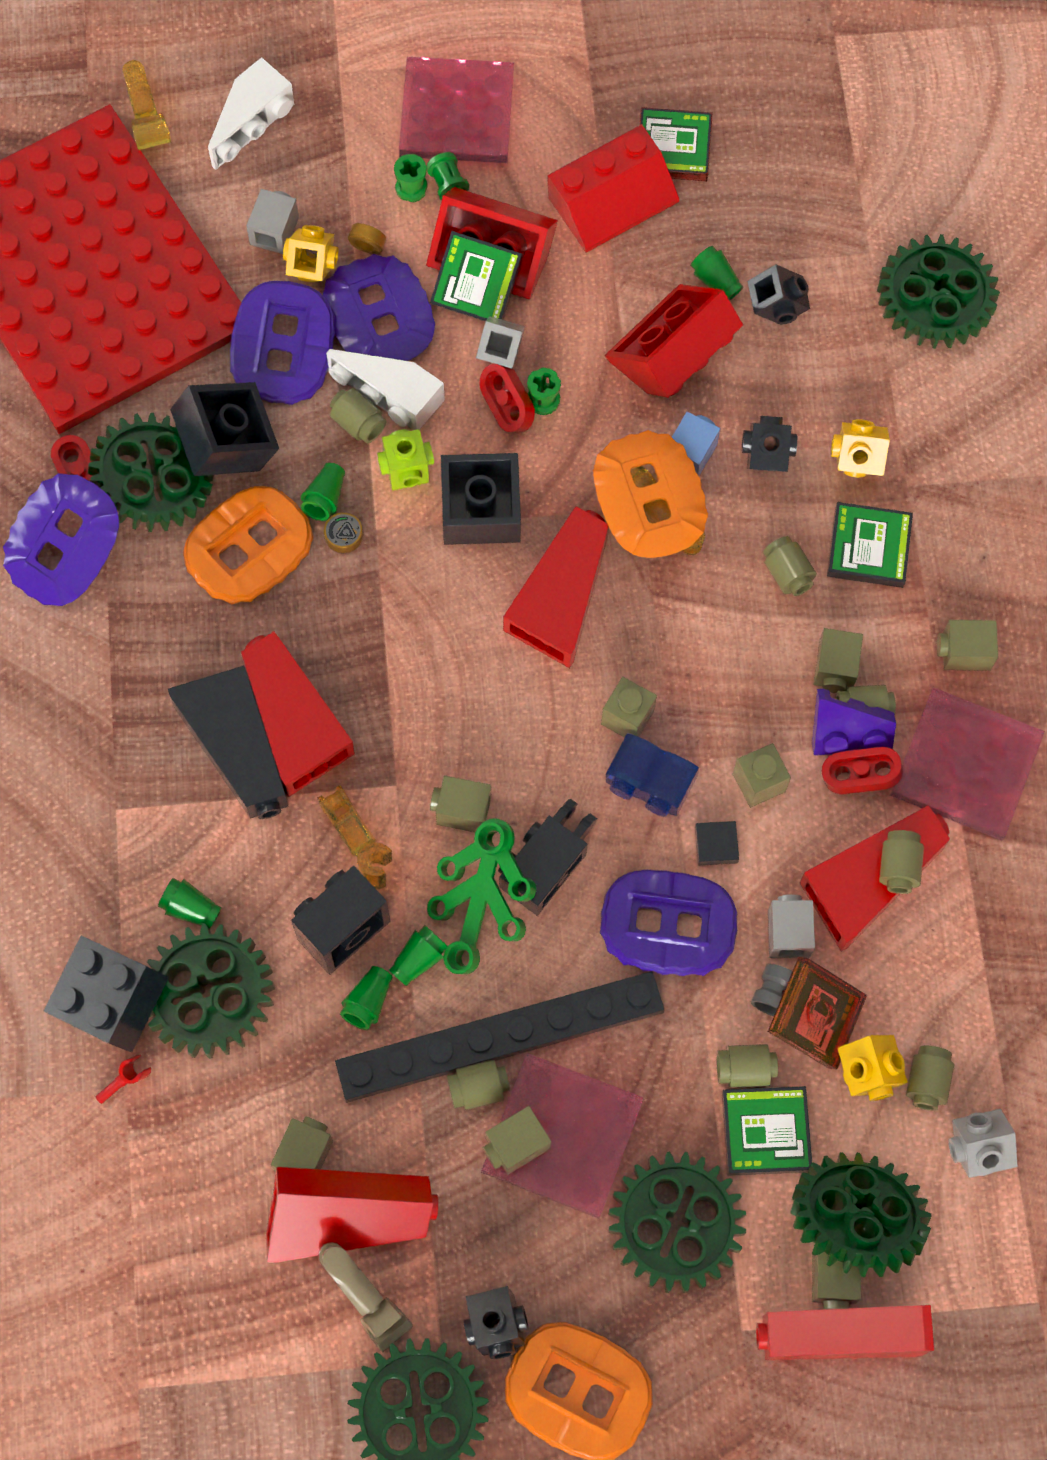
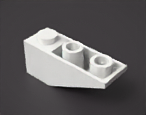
M262 57L235 79L208 145L211 164L215 170L225 162L232 161L245 145L251 140L261 137L270 124L276 119L286 116L294 105L292 84Z
M329 349L326 353L329 373L335 381L343 386L348 384L355 388L372 404L378 405L387 411L389 417L401 427L407 425L412 430L420 429L445 401L444 383L414 362Z

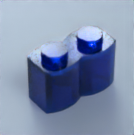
M627 733L606 772V783L610 785L609 789L611 792L623 799L630 800L633 796L646 802L645 807L658 816L666 817L667 814L677 816L698 777L699 767L676 754L662 750L643 738Z

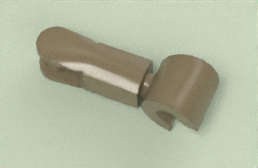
M331 1242L321 1247L318 1254L320 1263L358 1312L364 1316L360 1319L364 1329L379 1350L384 1352L390 1347L391 1343L396 1342L410 1330L413 1324L389 1298L386 1297L383 1300L377 1289L340 1245Z

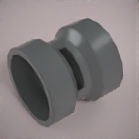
M767 964L762 974L764 983L760 989L755 991L751 1004L763 1013L775 1017L793 971L776 964Z

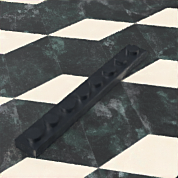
M653 971L341 1058L335 1060L344 1098L346 1103L451 1074L459 1068L491 1060L497 1061L663 1014L664 1006Z

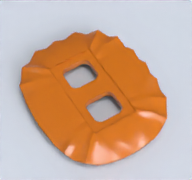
M649 430L638 434H629L621 439L610 441L597 454L593 469L597 497L613 536L625 550L645 558L672 555L691 547L704 533L708 512L705 506V494L701 488V479L695 471L693 461L687 456L684 446L676 442L669 434H657ZM651 464L654 467L658 482L642 488L637 487L634 484L630 472L631 469ZM659 499L664 500L667 503L671 517L660 522L650 523L647 520L643 505Z
M253 486L234 494L207 514L189 534L185 542L183 556L187 572L212 598L224 600L231 605L239 602H252L260 594L269 592L276 584L283 582L289 573L296 570L300 561L309 555L310 545L314 536L309 518L289 496L273 487ZM261 521H266L277 532V536L264 546L259 545L249 535V531ZM231 545H237L248 556L247 561L234 570L230 569L219 558L220 554Z
M567 1322L546 1323L527 1335L524 1339L525 1345L520 1346L515 1353L511 1366L505 1376V1402L515 1420L550 1446L585 1460H614L633 1447L645 1426L653 1406L652 1381L642 1363L606 1337ZM555 1364H559L575 1374V1380L567 1396L563 1398L552 1394L544 1388V1382L552 1366ZM593 1385H598L608 1390L614 1397L606 1416L602 1419L589 1414L582 1407L583 1401Z

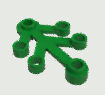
M492 818L484 821L475 832L474 843L452 857H443L437 865V872L440 878L446 881H458L463 877L465 867L481 858L477 874L443 896L432 897L427 904V912L432 919L446 921L453 916L457 906L470 899L460 941L449 944L444 952V964L454 974H470L477 969L480 963V953L476 945L487 903L498 923V934L503 940L516 942L521 940L526 933L524 921L513 916L494 879L497 864H499L509 882L508 893L512 899L527 902L533 899L536 894L535 882L523 876L511 852L515 842L514 831L510 824L502 819ZM499 832L500 842L495 847L492 838L495 833ZM450 862H453L455 871L449 876L447 866ZM521 882H524L527 887L526 893L523 896H520L518 893V886ZM443 901L445 910L442 915H439L437 905ZM511 922H514L516 925V932L513 936H510L507 931L508 925ZM465 951L469 953L467 965H464L462 962V955Z

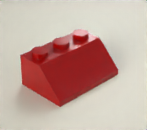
M642 124L547 175L548 198L585 253L679 202L678 193L663 155Z
M454 187L442 197L426 266L440 270L451 231L522 253L524 255L512 294L530 300L549 256L558 220Z
M679 284L609 350L605 357L647 394L669 398L683 388V383L692 374L703 369L708 364L709 358L719 348L726 346L732 341L733 335L743 326V323L722 289Z

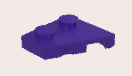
M817 689L812 736L814 755H832L837 752L876 747L893 749L896 729L894 712L880 707H869L864 702L850 698L846 703L831 698L829 690Z

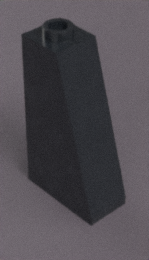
M244 665L168 688L175 710L250 819L257 816L259 819H268L280 814L281 809L289 807Z

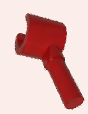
M135 1055L120 1064L119 1075L95 1096L99 1103H104L126 1084H134L150 1075L151 1067L139 1074L134 1070V1062L141 1055Z

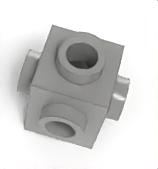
M1001 1109L984 1113H973L969 1116L952 1120L954 1137L948 1139L950 1154L955 1163H961L969 1178L985 1176L993 1172L1018 1167L1015 1131Z

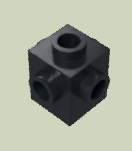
M775 264L747 281L753 311L758 316L783 325L795 321L797 316L810 309L807 295L809 291L808 284L800 274Z
M760 416V423H751L750 430H743L742 453H748L747 469L788 472L789 456H796L798 436L791 433L792 426L783 425V417ZM771 436L775 441L773 449L768 451L764 447V441L767 437Z
M508 1286L466 1296L470 1318L464 1320V1329L470 1346L476 1345V1349L483 1356L489 1355L490 1359H501L515 1354V1348L525 1345L522 1332L529 1331L526 1312L523 1305H516L515 1296Z

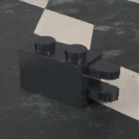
M568 799L553 818L549 815L542 825L535 822L523 838V842L526 843L517 855L512 852L523 876L532 879L536 884L534 898L527 902H518L536 916L540 914L586 856L588 844L583 839L598 819L591 813L580 821L573 833L564 827V823L571 818L576 810L577 803L572 799ZM499 867L498 872L501 874L499 876V888L509 895V882ZM521 882L518 886V893L520 896H523L526 893L527 887L524 882Z

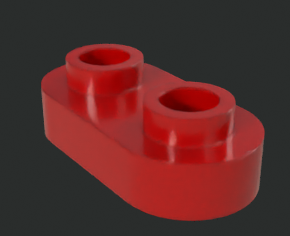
M495 363L485 367L480 376V390L497 423L506 432L522 433L527 431L534 421L535 409L515 370Z
M66 435L56 440L51 448V459L57 473L79 475L90 481L92 475L88 474V465L92 461L90 460L91 451L87 443L75 435ZM70 456H78V459L74 462L66 461Z
M876 747L834 753L824 761L821 772L827 788L833 793L844 795L886 790L894 787L902 779L903 765L896 751L888 747ZM881 768L890 769L886 775L881 776L877 774ZM846 772L850 774L846 780L837 779L841 773Z

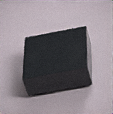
M736 821L695 824L698 866L736 864L739 862Z

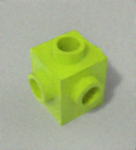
M401 429L392 432L389 436L382 437L383 452H378L377 457L381 474L389 475L392 491L429 483L428 465L434 464V457L430 442L423 443L420 429L413 431Z

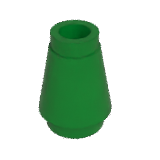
M713 245L702 251L690 265L695 270V277L709 288L722 289L729 301L744 288L722 250L717 251Z
M331 462L325 463L324 467L302 493L301 509L310 518L326 521L331 515L336 513L345 476V470L341 466Z
M175 878L171 879L158 903V907L166 911L165 915L200 926L206 924L209 929L212 928L222 907L216 905L215 902L185 879L181 882Z
M424 925L418 932L414 930L389 971L407 986L411 981H414L442 960L444 957L442 954L448 946Z
M371 966L370 970L341 1002L343 1006L340 1012L341 1017L349 1024L362 1030H368L372 1024H376L390 982L393 979L392 975L383 968Z

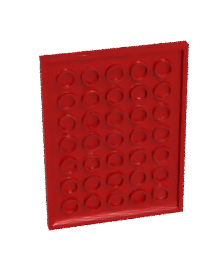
M111 104L0 160V340L58 434L69 430L231 342L232 331L241 301Z

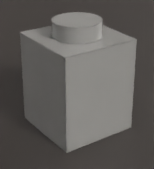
M260 190L246 225L250 245L283 254L285 240L293 235L299 219L296 198L282 191Z
M489 316L485 322L476 358L513 368L525 326Z
M782 895L778 897V900H772L768 909L769 958L811 957L815 949L813 900H802L800 895Z

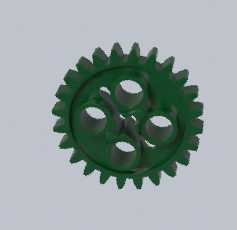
M940 234L937 243H932L931 238L925 235L922 245H919L912 238L910 239L908 249L899 245L895 256H888L886 267H882L879 277L881 280H879L877 292L881 294L878 305L887 306L883 314L884 319L895 317L892 325L893 330L901 327L906 329L904 339L915 334L918 336L917 345L919 346L927 338L931 340L933 349H936L939 340H944L946 346L951 348L955 338L964 345L969 334L977 338L981 328H987L991 316L994 315L998 305L996 301L1000 291L995 289L998 277L990 276L993 268L992 264L981 265L984 257L983 253L975 256L970 254L972 244H968L961 249L958 247L959 238L957 237L954 238L951 244H946L943 234ZM927 266H932L936 268L938 271L930 270L927 268ZM958 285L966 286L970 290H963ZM907 293H914L919 297H911ZM938 312H945L948 315H950V317H944L940 315Z
M136 413L131 425L124 418L119 419V430L108 425L106 437L98 436L96 440L97 448L91 449L90 460L92 462L88 465V474L92 475L90 482L96 484L107 493L114 502L117 511H119V523H122L129 517L132 519V529L136 530L140 522H146L148 532H152L154 524L159 522L164 531H168L170 520L172 519L180 527L183 526L184 514L194 519L197 507H205L207 500L205 495L211 494L213 484L210 482L213 481L214 475H193L177 427L170 426V416L166 415L162 423H158L154 413H150L148 422H143L138 413ZM142 443L146 444L147 449H148V452H149L148 459H149L150 469L145 468V467H146V462H147V456H146V452L144 451V448H143L142 445H141ZM167 449L171 451L173 454L163 455L160 454L157 450ZM128 455L133 457L135 461L126 462L120 456ZM152 475L157 476L155 487L162 501H157L155 498ZM176 482L183 488L173 489L167 483ZM139 489L146 494L136 496L129 492V490Z
M202 924L200 935L195 936L192 930L187 927L185 928V940L180 941L172 934L170 939L173 947L170 950L160 945L157 947L162 955L161 960L148 959L147 961L152 969L169 977L150 1017L154 1018L149 1022L148 1026L153 1032L162 1029L158 1038L164 1044L174 1038L172 1048L177 1053H180L188 1045V1054L192 1058H195L200 1048H203L206 1056L211 1059L214 1056L215 1047L219 1046L226 1055H229L230 1042L235 1041L243 1048L245 1047V1042L242 1035L245 1032L253 1036L258 1035L256 1028L253 1026L255 1020L260 1022L268 1021L261 1008L274 1005L272 999L264 995L266 992L275 990L274 983L264 979L272 974L273 971L269 964L260 965L266 956L262 950L252 953L256 944L251 938L241 943L242 934L239 930L235 929L227 937V931L222 924H219L215 934H211L208 926ZM223 957L230 958V965L225 971L220 973L212 972V967L216 960ZM190 971L191 977L187 984L179 987L173 985L174 978L178 973ZM237 977H242V981L240 983H231L235 981ZM211 984L213 986L210 989L211 995L204 998L202 995L205 993L204 986ZM241 995L242 1002L237 1009L233 1011L224 1010V1003L228 997ZM183 998L177 1005H173L174 999ZM197 1008L202 1009V1017L197 1023L193 1025L185 1024V1017L189 1011Z
M666 1152L664 1164L660 1165L652 1155L648 1159V1171L636 1164L633 1170L637 1179L633 1180L626 1176L622 1178L621 1182L628 1190L627 1193L614 1191L612 1197L622 1206L609 1209L608 1215L619 1219V1223L609 1226L608 1233L620 1234L621 1239L616 1241L612 1248L613 1250L626 1249L627 1254L621 1261L622 1266L632 1262L638 1265L633 1275L635 1279L644 1272L650 1274L648 1287L650 1288L656 1284L658 1279L664 1280L666 1293L671 1291L674 1282H679L683 1293H687L690 1287V1280L694 1279L696 1284L703 1289L706 1287L705 1274L708 1273L715 1280H719L722 1276L717 1265L721 1264L731 1268L734 1263L727 1255V1252L739 1253L742 1250V1246L733 1240V1237L746 1234L745 1228L735 1225V1221L746 1216V1211L733 1208V1205L742 1196L741 1194L728 1195L726 1190L733 1180L729 1178L719 1182L716 1179L720 1171L718 1165L709 1172L704 1170L705 1157H701L694 1166L689 1163L688 1152H684L680 1163H675L671 1152ZM663 1183L671 1185L676 1191V1201L671 1204L660 1203L654 1195V1188L657 1185ZM692 1187L694 1192L682 1218V1222L688 1225V1228L680 1227L668 1256L663 1258L660 1255V1251L671 1227V1221L666 1219V1216L673 1217L676 1214L686 1188ZM702 1200L710 1202L715 1208V1218L707 1222L698 1219L693 1210L696 1202ZM647 1222L655 1224L660 1230V1240L654 1244L644 1243L639 1238L637 1232L641 1224ZM682 1240H692L695 1242L700 1250L699 1258L691 1262L683 1260L677 1251L678 1243Z
M840 1152L836 1163L828 1156H824L821 1166L814 1162L811 1163L808 1173L802 1172L799 1182L796 1184L792 1196L793 1204L790 1210V1214L796 1216L793 1224L794 1229L803 1230L800 1241L802 1243H815L812 1251L814 1256L825 1252L829 1255L826 1265L830 1267L837 1260L843 1262V1273L846 1274L852 1266H856L861 1277L866 1276L868 1268H873L879 1277H883L887 1266L896 1274L899 1273L902 1263L911 1266L915 1255L920 1256L931 1230L928 1225L932 1215L925 1211L928 1200L917 1198L920 1186H907L905 1184L908 1178L907 1173L895 1176L892 1173L894 1169L893 1163L886 1165L884 1168L879 1167L877 1156H874L870 1163H866L858 1152L855 1155L854 1161H849L846 1155Z
M411 1338L407 1339L406 1351L402 1353L391 1343V1357L387 1360L376 1352L374 1357L378 1367L375 1370L367 1366H362L361 1368L368 1378L367 1382H353L352 1384L357 1391L362 1393L361 1398L348 1400L347 1403L351 1407L359 1409V1415L351 1417L347 1422L348 1424L360 1425L361 1431L352 1438V1441H366L368 1444L360 1455L362 1459L373 1454L378 1457L377 1460H460L458 1456L461 1453L474 1457L476 1454L468 1443L471 1439L484 1440V1436L475 1430L476 1424L489 1421L488 1417L477 1413L478 1407L489 1403L487 1398L476 1397L475 1391L480 1389L484 1382L483 1380L470 1382L468 1378L475 1369V1366L472 1364L461 1369L458 1366L462 1357L460 1351L451 1359L445 1357L447 1344L444 1342L437 1352L431 1351L429 1338H425L421 1350H415ZM412 1371L418 1373L423 1406H430L431 1414L424 1416L427 1450L425 1452H421L418 1448L414 1418L406 1417L405 1414L406 1409L413 1406L409 1377ZM434 1373L445 1375L450 1383L448 1393L439 1399L430 1397L424 1389L426 1378ZM392 1379H397L406 1386V1396L397 1405L385 1403L381 1396L383 1385ZM441 1417L450 1419L456 1429L454 1438L446 1444L435 1442L430 1435L432 1423ZM396 1424L408 1426L412 1433L410 1445L401 1451L392 1449L387 1442V1433Z

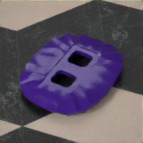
M373 254L365 259L354 260L349 265L339 266L333 276L326 279L322 295L327 298L333 310L335 335L346 352L409 361L420 355L431 343L435 330V321L426 291L422 288L418 277L413 274L409 265L402 263L394 255L382 257ZM375 284L380 285L385 298L373 304L365 305L358 292ZM386 315H393L399 325V329L385 335H378L372 322Z
M290 281L264 282L250 290L240 304L231 336L230 372L235 383L255 382L261 399L271 403L292 405L301 400L311 399L316 391L323 386L326 373L329 370L326 353L329 349H333L335 336L334 313L327 298L310 286ZM277 314L297 317L298 326L296 334L288 336L274 333L272 330L274 317ZM269 351L290 352L292 354L290 370L283 372L268 369L266 364Z
M58 473L53 478L42 481L38 490L28 497L26 505L18 511L17 520L10 528L9 539L3 546L5 553L3 566L10 574L12 584L22 589L27 596L38 600L43 605L63 606L79 598L98 576L116 543L120 524L119 514L114 502L96 484L79 475ZM67 509L79 515L83 520L81 527L74 537H70L58 528V522ZM47 542H50L63 552V557L54 570H50L38 561V555Z
M640 870L619 877L606 892L601 910L600 934L605 941L607 951L617 957L623 965L636 966L643 971H655L661 975L675 974L686 976L696 974L704 976L712 970L722 968L727 958L734 951L738 932V913L729 893L711 880L686 873L664 870ZM639 909L658 910L661 913L659 931H642L636 927ZM680 914L696 915L701 918L702 923L699 937L693 938L678 935L676 929Z

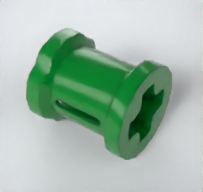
M451 152L436 155L426 165L427 173L434 177L438 185L440 200H442L445 193L454 187L466 191L470 188L467 179L461 176L457 168L458 159L456 155Z
M415 154L403 155L394 164V174L397 179L395 191L402 200L416 202L425 196L428 188L425 178L427 166L420 156Z
M543 367L531 372L527 381V388L529 389L527 394L534 405L535 413L539 415L553 413L560 404L559 391L561 380L556 371L550 368Z

